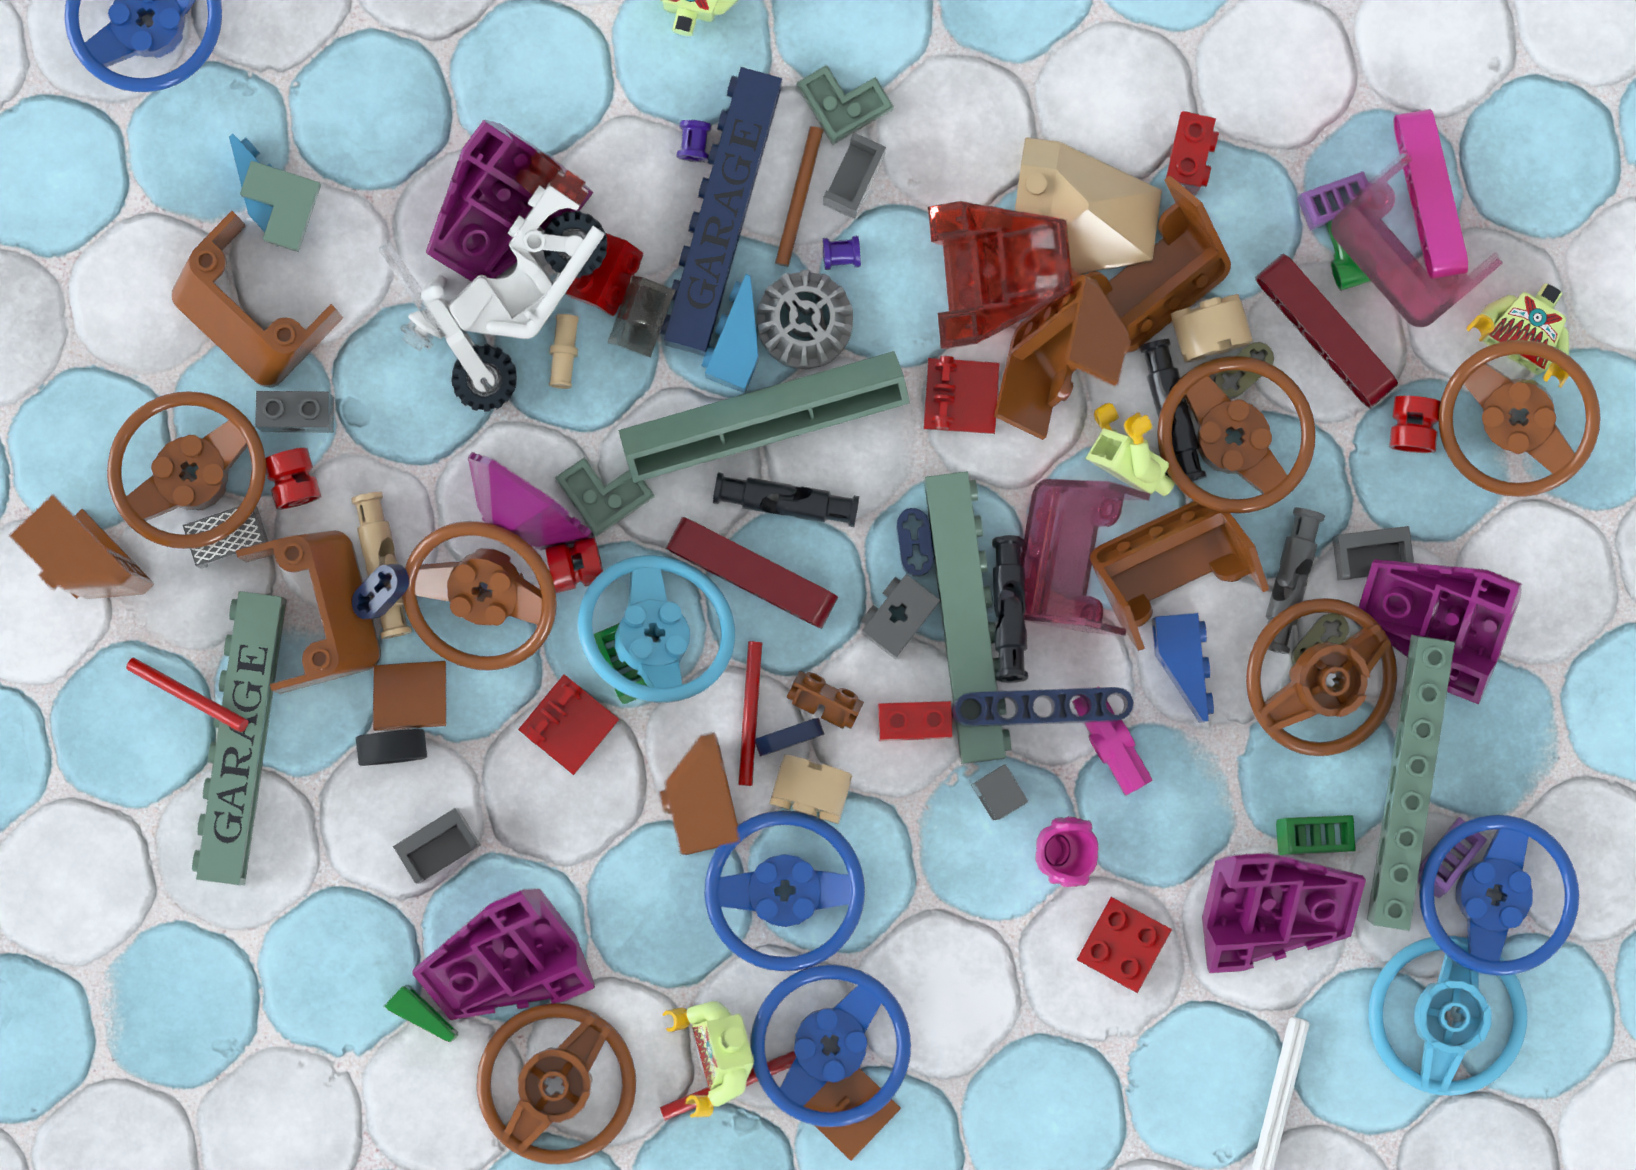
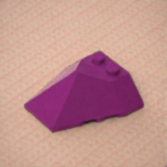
M483 120L461 150L426 253L471 282L479 275L495 279L517 262V257L509 246L513 237L507 233L518 216L525 219L533 207L528 202L539 186L546 189L549 183L557 187L559 182H562L578 193L575 200L580 203L578 210L564 208L549 215L540 225L543 230L546 229L553 218L558 217L563 212L580 211L594 192L554 158L500 123Z
M471 452L468 456L476 503L483 516L481 520L512 531L539 550H545V548L562 544H575V541L593 537V532L582 525L574 516L570 517L568 515L570 512L558 502L497 461Z
M1374 559L1358 607L1371 615L1379 623L1388 636L1391 645L1407 658L1411 635L1455 642L1447 692L1479 705L1502 653L1521 598L1522 583L1485 569Z
M1272 853L1238 854L1216 860L1202 915L1206 963L1209 973L1249 970L1254 968L1253 962L1272 956L1277 961L1287 957L1285 952L1306 946L1307 950H1311L1351 937L1366 882L1365 877Z
M522 889L490 903L413 969V976L449 1020L495 1013V1008L516 1004L517 1009L529 1008V1002L551 999V1004L564 1002L595 988L594 980L575 933L541 889Z

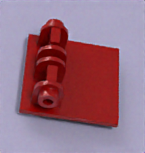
M940 356V359L928 358L924 429L995 434L996 417H994L997 405L1000 363L954 360V357Z
M563 674L518 730L574 775L620 719Z
M1110 897L1077 961L1138 993L1172 929Z

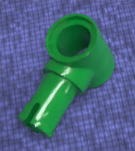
M1339 217L1327 222L1326 227L1335 251L1333 254L1334 260L1331 261V269L1338 289L1342 291L1376 280V272L1371 256L1367 250L1361 251L1360 245H1355L1346 217Z

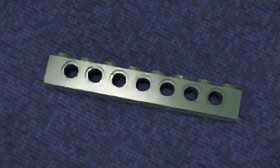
M1411 635L1367 920L1375 926L1410 931L1455 642Z

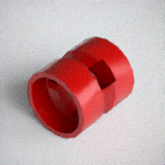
M1396 396L1394 398L1392 417L1397 420V424L1391 427L1389 447L1404 452L1435 453L1438 432L1433 428V425L1438 423L1441 401L1420 396ZM1409 418L1423 420L1422 425L1408 422Z
M308 448L286 450L265 458L267 479L275 483L271 493L277 510L301 506L322 497L316 477L309 474L313 465Z
M595 537L575 541L573 548H569L566 544L545 548L548 567L556 593L573 590L579 582L585 587L590 586L592 581L603 572ZM582 559L584 568L575 571L573 560Z

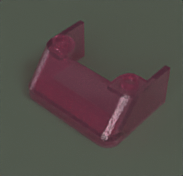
M1406 149L1370 180L1335 215L1331 224V232L1338 244L1403 318L1412 326L1426 327L1456 304L1501 266L1503 262L1501 256L1495 251L1469 274L1465 273L1436 279L1429 278L1427 271L1381 220L1391 211L1395 203L1394 191L1387 181L1412 161V155Z
M1043 479L1037 483L1031 496L1024 535V546L1021 552V566L1025 568L1026 612L1023 617L1025 621L1086 633L1126 636L1127 629L1102 623V603L1095 597L1086 596L1092 566L1090 555L1095 549L1098 527H1110L1117 522L1122 512L1123 500L1149 501L1150 493L1109 481Z

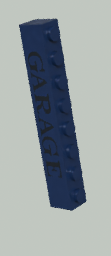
M741 67L738 77L732 75L727 96L731 97L732 100L728 111L722 109L717 130L723 132L719 145L712 144L707 163L713 165L710 178L703 177L698 193V198L703 199L700 213L694 211L692 214L688 232L694 233L690 246H683L679 266L684 267L681 280L674 279L669 300L675 302L671 315L664 314L659 334L665 335L664 343L666 346L705 356L710 345L782 89V78Z

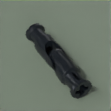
M1169 338L1139 346L1140 352L1145 355L1150 373L1147 376L1158 418L1167 395L1180 379L1179 370L1173 366L1169 346L1171 343ZM1184 396L1174 415L1172 444L1180 467L1193 482L1207 476L1206 472L1201 469L1197 454L1199 444Z
M718 472L713 503L719 504L722 501L740 504L743 509L785 516L789 515L818 522H825L828 519L848 523L849 527H855L860 496L854 495L853 498L831 495L830 491L797 487L750 477L746 480L725 477L724 473ZM778 494L779 500L775 502L768 496Z
M1005 535L992 539V547L996 549V567L993 568L994 611L996 617H998V624L994 632L995 650L999 652V671L996 672V680L1004 683H1017L1028 679V672L1024 670V651L1027 650V629L1023 618L1026 612L1025 568L1021 566V548L1024 546V539L1014 535ZM1001 591H1012L1016 597L1001 600Z

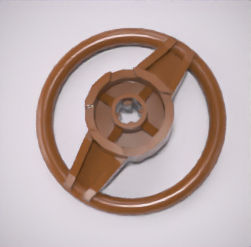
M1531 340L1499 342L1479 350L1465 360L1451 376L1444 389L1438 415L1439 432L1443 447L1457 470L1469 481L1484 490L1512 497L1542 494L1559 487L1571 479L1584 466L1594 450L1601 420L1596 390L1583 368L1563 351L1548 344ZM1507 355H1533L1556 364L1573 379L1582 395L1586 415L1584 434L1576 452L1573 451L1555 424L1554 403L1546 388L1532 379H1510L1487 364V362ZM1463 384L1483 408L1482 421L1484 429L1492 442L1502 449L1515 454H1521L1526 451L1552 473L1551 475L1531 482H1506L1484 474L1471 464L1457 443L1453 427L1455 401ZM1514 407L1517 410L1527 409L1528 412L1525 414L1527 420L1524 422L1519 420L1513 422L1510 420L1512 418L1510 410Z
M1227 356L1204 362L1178 380L1163 403L1159 415L1157 439L1160 456L1169 463L1167 473L1184 494L1207 508L1225 513L1239 514L1268 508L1284 499L1297 487L1311 464L1315 449L1316 431L1313 413L1305 395L1287 374L1277 367L1256 358ZM1232 370L1253 372L1268 378L1287 394L1297 411L1301 425L1300 451L1288 475L1268 448L1272 442V435L1270 433V426L1263 413L1244 400L1237 399L1231 401L1209 377L1210 375ZM1184 396L1199 425L1197 432L1199 448L1197 450L1203 461L1215 471L1238 474L1262 493L1261 495L1247 499L1219 497L1198 487L1184 473L1177 461L1172 444L1173 419L1178 405ZM1226 430L1238 431L1241 434L1240 440L1242 443L1240 446L1235 442L1230 445L1226 442L1225 438L1228 436L1225 432Z
M191 391L175 392L157 397L132 413L123 423L113 440L107 465L109 491L114 505L124 521L142 537L162 546L179 549L208 546L234 533L255 510L262 495L266 477L264 448L256 429L249 419L235 406L219 397ZM178 406L207 408L228 419L227 422L202 439L196 435H187L167 443L152 462L151 470L153 475L126 496L122 482L124 453L131 437L145 421L163 410ZM248 446L252 466L250 485L243 502L226 521L210 530L196 534L169 533L146 522L176 508L204 510L216 504L225 494L229 469ZM197 465L199 469L195 472L196 480L191 481L187 478L184 481L185 470L189 466L194 468Z
M480 521L452 523L431 532L423 538L407 560L405 569L409 575V586L402 595L404 609L417 635L431 650L444 659L469 669L500 670L525 661L538 651L547 640L556 616L557 598L555 585L549 569L541 556L528 542L512 531L498 525ZM461 536L487 537L501 542L517 552L534 572L540 589L525 580L522 572L518 573L517 568L510 562V556L496 549L480 548L474 553L467 555L460 562L422 563L434 548L447 540ZM482 582L488 584L487 589L492 591H486L480 584ZM417 596L450 602V610L455 616L463 617L465 620L477 625H501L508 616L538 626L523 645L511 652L496 656L473 655L450 646L434 633L421 613Z
M1330 598L1306 600L1294 604L1276 615L1264 627L1256 639L1249 656L1246 672L1249 703L1261 727L1273 740L1283 747L1308 756L1339 754L1358 746L1368 739L1386 718L1393 703L1397 686V664L1394 650L1388 636L1379 623L1356 605ZM1334 613L1345 616L1363 627V629L1341 645L1324 642L1306 649L1297 659L1296 664L1290 669L1289 677L1291 682L1264 702L1261 690L1263 660L1274 638L1288 624L1309 614ZM1381 658L1383 681L1379 699L1372 713L1356 730L1333 741L1313 742L1295 737L1283 729L1316 714L1344 717L1356 711L1367 697V695H1364L1367 689V677L1370 678V672ZM1329 673L1336 675L1332 679L1335 683L1332 687L1326 685V678Z
M560 1003L543 1004L514 1015L491 1037L483 1051L478 1066L477 1098L488 1127L496 1138L509 1150L538 1163L569 1164L598 1153L608 1146L621 1132L633 1108L636 1095V1072L631 1053L625 1041L617 1030L604 1018L576 1005ZM565 1018L581 1022V1025L558 1048L551 1047L536 1053L524 1064L518 1077L520 1101L506 1127L496 1111L491 1092L493 1066L503 1045L518 1030L539 1020ZM605 1041H607L617 1057L622 1078L620 1101L608 1125L593 1139L573 1148L549 1150L531 1145L553 1122L569 1120L585 1107L591 1094L592 1075L589 1071ZM559 1076L564 1081L561 1084L565 1087L563 1093L556 1091L553 1095L549 1094L546 1090L549 1085L545 1083L547 1077L554 1079Z

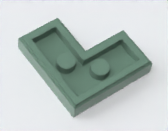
M827 65L796 82V86L832 145L894 110V106L876 77L847 94H844Z
M251 161L240 195L241 197L273 207L263 240L299 252L321 183Z
M585 457L555 477L595 537L655 497L644 480L633 483L630 470L604 486Z

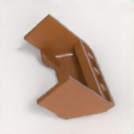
M1170 175L1164 181L1175 204L1164 211L1160 217L1158 230L1163 239L1154 245L1153 260L1151 262L1130 265L1110 281L1098 271L1086 274V276L1098 282L1129 332L1128 338L1131 340L1127 353L1137 350L1139 346L1145 344L1173 321L1171 313L1190 308L1227 277L1231 269V261L1203 203ZM1064 260L1058 264L1068 284L1080 276Z
M231 211L190 254L172 289V301L188 319L257 384L268 388L275 387L343 319V316L330 304L306 330L294 319L285 317L275 320L265 331L214 283L226 268V257L222 250L246 227L243 221Z
M1081 274L1023 320L1017 327L1011 340L994 417L1043 440L1047 437L1053 407L1061 400H1067L1073 390L1071 378L1074 371L1080 369L1114 387L1119 384L1124 356L1129 350L1131 340L1128 338L1129 332L1096 280Z
M53 494L9 535L42 569L38 575L52 590L59 586L64 591L72 594L76 599L80 596L86 599L144 595L154 585L153 581L83 509L74 516Z
M1195 501L1099 545L1090 555L1093 569L1120 625L1138 651L1145 649L1137 627L1143 626L1153 614L1149 601L1197 578L1213 572L1219 580L1235 582L1249 574L1262 592L1269 590L1256 547L1231 513L1216 511Z
M334 530L294 535L236 550L237 558L245 562L275 555L278 565L288 572L295 573L309 570L326 639L313 642L304 650L302 664L305 675L270 684L271 691L279 694L368 671L378 664L381 657V649L373 618L361 619L354 613L352 608L353 594L363 583L353 542L346 534Z
M715 732L700 735L665 781L666 789L659 791L664 813L672 814L681 855L706 851L721 845L740 841L737 831L738 823L717 735Z

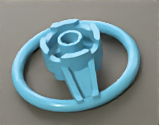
M643 555L627 558L611 565L592 581L582 598L579 608V639L589 663L601 678L612 687L640 700L662 703L691 698L715 683L727 668L732 657L735 644V625L732 611L726 598L717 585L703 572L674 558ZM661 570L677 574L701 589L714 606L720 622L721 641L714 661L701 676L683 685L679 663L690 643V629L685 617L681 614L680 607L674 602L667 601ZM630 573L628 607L615 633L614 648L619 660L622 663L625 661L631 668L638 670L637 674L642 676L647 686L635 683L613 669L599 651L593 635L592 618L596 602L609 584ZM653 635L658 639V642H653L651 637L645 636Z
M1448 935L1460 948L1468 952V938ZM1429 937L1403 948L1381 970L1370 996L1369 1028L1375 1048L1381 1059L1402 1081L1416 1089L1431 1094L1446 1096L1463 1095L1482 1089L1494 1082L1516 1059L1526 1034V1000L1516 974L1500 976L1510 995L1513 1010L1512 1030L1507 1045L1498 1059L1481 1073L1467 1079L1452 1081L1465 1052L1475 1048L1486 1039L1491 1027L1492 1011L1485 997L1479 992L1478 972L1461 966L1445 954L1438 981L1426 986L1414 1008L1416 1031L1418 1036L1425 1041L1421 1072L1418 1074L1399 1059L1389 1044L1383 1023V1006L1392 980L1406 964L1423 954L1441 950L1433 938ZM1455 1006L1457 1007L1456 1013L1461 1014V1019L1459 1022L1453 1021L1450 1027L1447 1024L1448 1020L1445 1019V1013Z

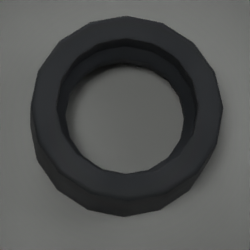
M423 729L387 731L356 737L358 764L360 766L392 764L427 758L425 731Z

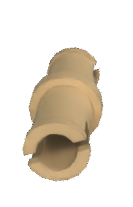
M571 314L556 315L554 345L550 346L549 354L553 356L550 387L559 389H570L572 387L574 358L578 357V348L575 347L578 316Z

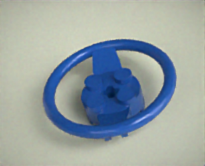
M66 0L65 28L69 43L76 57L96 78L110 86L125 91L154 92L173 87L185 81L207 61L214 50L220 34L222 3L221 0H206L208 8L207 27L204 37L194 54L175 70L150 78L124 76L107 67L133 56L161 58L174 51L183 39L185 15L196 0H114L113 5L108 11L111 22L86 42H84L79 24L81 0ZM149 14L150 16L154 14L152 17L154 24L147 27L144 24L140 27L142 18L145 15Z
M772 811L754 816L737 826L740 841L718 846L710 860L706 873L705 904L715 932L735 955L763 969L785 972L797 971L815 966L827 960L850 939L863 911L865 900L864 876L854 849L846 838L832 825L820 818L802 812ZM777 825L803 827L819 834L837 850L848 872V875L817 871L801 858L783 854L768 858L763 863H760L753 872L721 877L723 867L729 855L741 841L758 830ZM781 880H789V886H795V894L789 895V901H781L780 895L775 896L774 888L781 885ZM849 904L842 924L826 943L811 952L790 957L764 954L746 945L729 927L721 907L756 911L759 918L771 925L789 927L798 925L810 918L815 910Z
M1487 815L1458 825L1449 831L1433 848L1421 875L1419 890L1420 908L1431 937L1439 948L1452 960L1463 967L1482 974L1514 975L1543 964L1565 943L1573 929L1578 914L1579 885L1575 869L1568 854L1561 844L1546 830L1519 817ZM1497 829L1483 859L1465 870L1456 885V902L1468 921V952H1466L1447 935L1439 921L1434 903L1435 879L1444 858L1459 842L1473 834ZM1530 837L1546 849L1559 868L1565 893L1563 913L1556 930L1540 948L1518 959L1499 961L1508 930L1518 927L1522 920L1527 917L1532 906L1533 889L1531 878L1523 871L1528 838ZM1494 884L1499 887V892L1502 893V898L1496 901V905H1492V898L1486 896L1488 889H1494Z
M842 965L810 967L790 975L780 982L761 1004L752 1026L750 1049L754 1061L753 1069L765 1094L778 1108L789 1116L804 1123L822 1127L851 1125L881 1110L900 1088L906 1076L911 1057L909 1025L902 1007L887 987L871 975ZM832 979L856 984L857 986L834 1008H823L814 1011L801 1021L795 1034L794 1052L796 1058L779 1088L769 1071L765 1056L767 1027L778 1005L791 992L814 981ZM882 1004L892 1020L897 1045L895 1062L883 1087L871 1099L849 1110L821 1112L804 1107L828 1081L838 1082L851 1076L860 1068L866 1055L867 1038L864 1033ZM833 1034L839 1038L837 1045L840 1049L835 1054L832 1051L826 1054L822 1051L824 1044L821 1042V1039L825 1035L830 1039Z

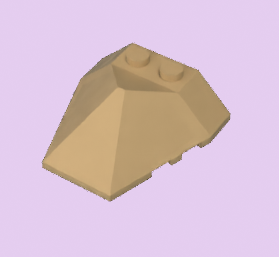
M1025 138L1006 278L1046 282L1065 277L1058 266L1063 260L1080 275L1097 270H1109L1151 262L1153 260L1162 190L1062 142Z

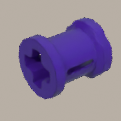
M698 120L680 121L679 127L683 130L681 150L677 151L676 157L690 162L708 161L709 155L706 153L707 132L711 131L712 125Z
M852 236L851 240L829 241L828 238H822L825 270H830L832 266L853 264L854 267L861 266L858 236Z

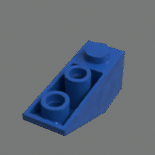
M1198 613L1152 618L1156 658L1198 722H1208V714L1214 713L1212 693H1206L1205 678H1210L1209 658L1203 657L1201 643L1207 642L1205 621H1199Z

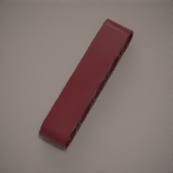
M1281 254L1255 277L1256 282L1264 293L1365 406L1372 408L1398 385L1391 371L1291 258Z
M686 517L680 519L666 546V549L673 554L820 629L823 628L838 599L837 595Z

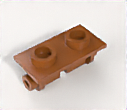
M799 671L786 697L792 700V705L813 715L819 704L825 706L826 708L821 719L841 729L844 726L849 729L852 728L864 704L854 692L845 688L837 689L826 684L825 679L812 672L804 673L802 671Z

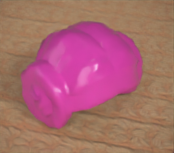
M1069 816L1054 818L1051 822L1052 825L1044 828L1036 840L1035 860L1038 868L1042 873L1049 876L1048 881L1051 884H1060L1063 887L1086 886L1090 879L1089 876L1096 868L1098 860V841L1092 831V823L1089 820Z

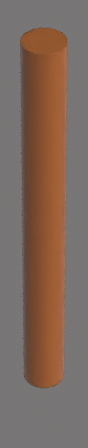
M810 126L775 261L776 264L789 267L824 131L819 127Z

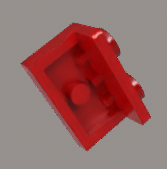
M1182 111L1179 116L1166 178L1170 175L1196 196L1201 186L1207 187L1211 166L1206 165L1208 153L1215 152L1219 132L1214 131L1216 118Z
M606 233L607 253L601 266L588 276L583 275L581 278H575L565 294L570 298L597 307L608 315L615 316L619 306L624 301L625 293L634 274L640 267L643 252L627 240Z

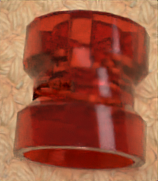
M537 150L530 158L531 164L527 169H521L515 176V179L533 195L539 186L546 189L549 183L559 181L565 174V171L549 156Z

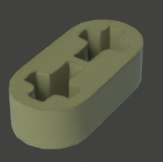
M1261 342L1251 343L1236 355L1252 358L1249 353L1250 351L1255 354L1261 351L1265 355L1262 361L1271 365L1274 362L1273 351L1268 345ZM1240 370L1219 372L1216 374L1214 382L1229 399H1235L1262 376L1253 372L1240 371L1243 376L1236 382L1238 388L1236 391L1233 388L1225 390L1222 387L1225 382L1223 375L1226 374L1228 377H1232Z
M1334 613L1320 617L1294 647L1291 654L1292 664L1295 665L1297 659L1302 655L1300 653L1301 649L1306 650L1315 644L1324 643L1320 639L1327 630L1323 626L1324 622L1330 624L1336 621L1339 624L1336 630L1340 634L1338 638L1333 635L1325 642L1341 645L1349 633L1346 619Z

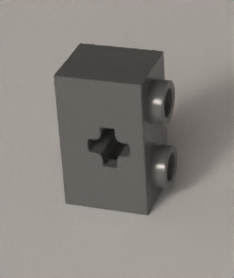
M256 391L255 427L261 432L334 433V397L329 392Z
M907 574L902 580L895 576L882 593L888 598L879 609L873 605L860 621L865 625L861 633L894 659H896L940 602L936 596ZM900 606H903L906 609L904 617L907 620L905 622L898 620L894 624L890 621L892 613L889 609L891 607L898 609Z

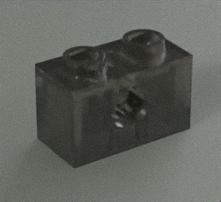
M632 276L607 343L637 355L651 358L675 289L644 277Z

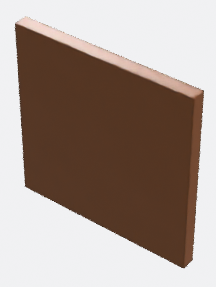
M446 661L374 666V731L446 726Z
M858 1068L851 1076L838 1082L828 1081L804 1107L821 1112L845 1111L865 1103L878 1093L881 1088ZM891 1099L881 1110L860 1122L839 1127L814 1126L852 1161L901 1108Z

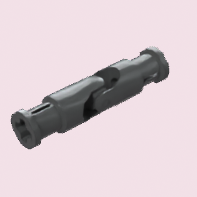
M1294 508L1295 520L1292 532L1285 540L1279 572L1276 575L1266 613L1268 623L1286 608L1303 602L1308 574L1311 571L1317 549L1315 538L1319 523L1324 521V514L1309 509ZM1288 588L1293 593L1285 600L1284 589ZM1298 619L1288 624L1278 633L1268 650L1289 654L1288 641L1292 626L1297 625Z

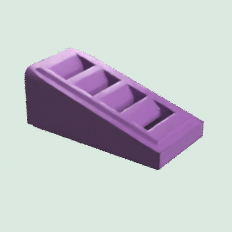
M1364 171L1311 189L1297 197L1310 231L1326 225L1327 222L1333 219L1350 216L1377 204ZM1355 183L1358 184L1364 201L1359 203L1351 187ZM1339 189H1345L1351 206L1345 207ZM1332 193L1338 210H1332L1326 194ZM1320 198L1326 213L1325 215L1320 216L1314 199Z
M1458 817L1441 839L1449 831L1466 821ZM1476 833L1465 838L1472 845L1470 849L1461 842L1453 848L1463 857L1461 860L1451 852L1446 855L1444 861L1453 870L1450 872L1442 864L1440 865L1437 875L1441 878L1436 876L1435 897L1440 898L1445 895L1486 843L1487 839L1483 835ZM1432 850L1420 863L1417 880L1419 884L1421 881V875L1424 869V865Z

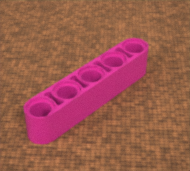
M1431 109L1395 115V137L1428 276L1430 279L1465 274L1468 272V257L1434 114Z

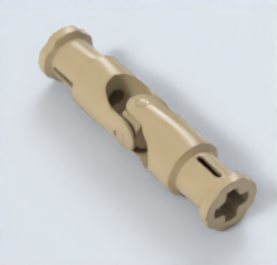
M382 492L361 494L351 499L352 504L356 505L360 526L357 528L368 577L380 565L398 564L395 557L390 525L384 519L380 501L383 498ZM402 597L380 617L383 629L380 633L381 639L412 633L411 626L407 625Z

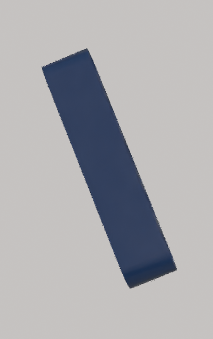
M1119 687L970 692L956 699L953 704L952 714L957 723L966 727L1114 722L1129 716L1133 710L1134 702L1131 694ZM1112 694L1121 697L1124 703V708L1118 715L1109 712L1106 706V701ZM1074 696H1081L1087 702V712L1083 716L1075 715L1070 709V701ZM1038 697H1044L1051 703L1052 709L1049 716L1040 717L1035 713L1033 704ZM1003 698L1011 700L1016 708L1015 714L1009 719L1001 717L997 712V704ZM964 700H973L979 706V715L976 719L969 720L961 714L960 707Z

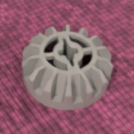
M801 270V272L793 274L786 273L775 283L767 287L758 304L757 330L763 346L774 359L792 368L813 369L830 363L844 350L852 333V305L842 286H838L826 274L820 275L812 273L810 270ZM796 293H814L821 297L822 300L817 304L808 300H800ZM785 302V307L789 311V325L783 329L780 322V311ZM827 304L830 312V322L824 331L820 326L821 312L819 309ZM797 309L804 315L812 314L811 324L813 329L805 322L800 325L797 323L799 321ZM792 331L797 336L809 337L811 340H797L789 336L788 333Z

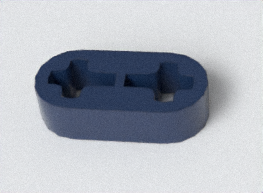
M909 508L904 510L897 519L896 529L902 567L907 574L913 577H920L926 575L934 563L930 526L927 515L917 508ZM915 515L916 521H922L923 526L917 529L918 540H911L910 530L907 528L903 529L902 523L908 521V516ZM912 545H919L920 555L927 556L928 562L922 564L921 570H916L914 564H908L907 559L913 556Z
M400 564L380 565L353 594L352 608L354 613L361 619L382 617L408 589L409 575L406 569Z
M818 717L754 739L761 757L825 734Z

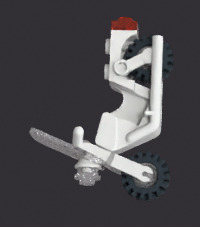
M567 170L565 175L557 171L546 189L539 186L528 202L533 207L525 219L518 216L507 234L513 237L509 246L517 257L515 271L510 276L500 279L487 278L485 275L477 276L451 301L450 306L441 298L444 293L443 288L447 284L444 276H435L422 290L392 244L387 240L379 247L382 256L419 309V311L411 313L408 316L410 319L407 325L403 324L400 328L405 333L402 339L413 348L421 351L423 346L431 349L433 346L431 341L434 336L439 339L446 338L447 343L457 357L451 379L456 397L461 399L462 404L472 407V410L478 411L480 409L484 410V412H489L491 409L496 408L497 410L502 407L505 402L510 400L511 395L515 391L517 376L515 364L512 363L511 357L502 351L503 349L491 347L490 344H484V346L475 345L466 331L521 339L535 337L574 279L592 274L596 268L598 269L606 256L607 237L605 230L600 222L588 213L585 214L581 211L563 212L558 217L553 218L545 230L540 227L549 215L559 209L571 208L578 210L587 196L588 190L583 188L586 181L570 170ZM543 250L546 262L550 264L556 273L558 272L553 281L533 252Z

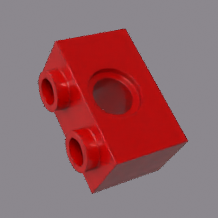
M951 701L878 703L879 741L951 739L953 737Z

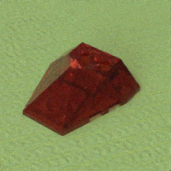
M964 201L928 207L931 242L943 246L949 311L938 313L941 349L978 344L1060 300L1069 293H1073L1067 220Z

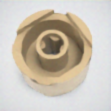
M1239 294L1222 299L1215 297L1200 302V307L1194 309L1185 308L1171 313L1172 323L1185 363L1206 359V356L1214 354L1220 355L1253 342Z
M784 755L769 804L790 810L791 805H793L792 809L797 812L815 817L819 813L818 818L839 824L850 788L852 774L825 764H816L804 758Z

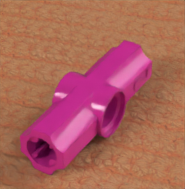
M1080 696L1071 701L1079 716H1083L1087 712L1088 705L1083 697ZM1106 701L1109 712L1115 714L1108 701ZM1122 720L1084 723L1090 734L1088 737L1100 760L1108 765L1125 796L1153 781L1143 761L1134 748L1136 746Z

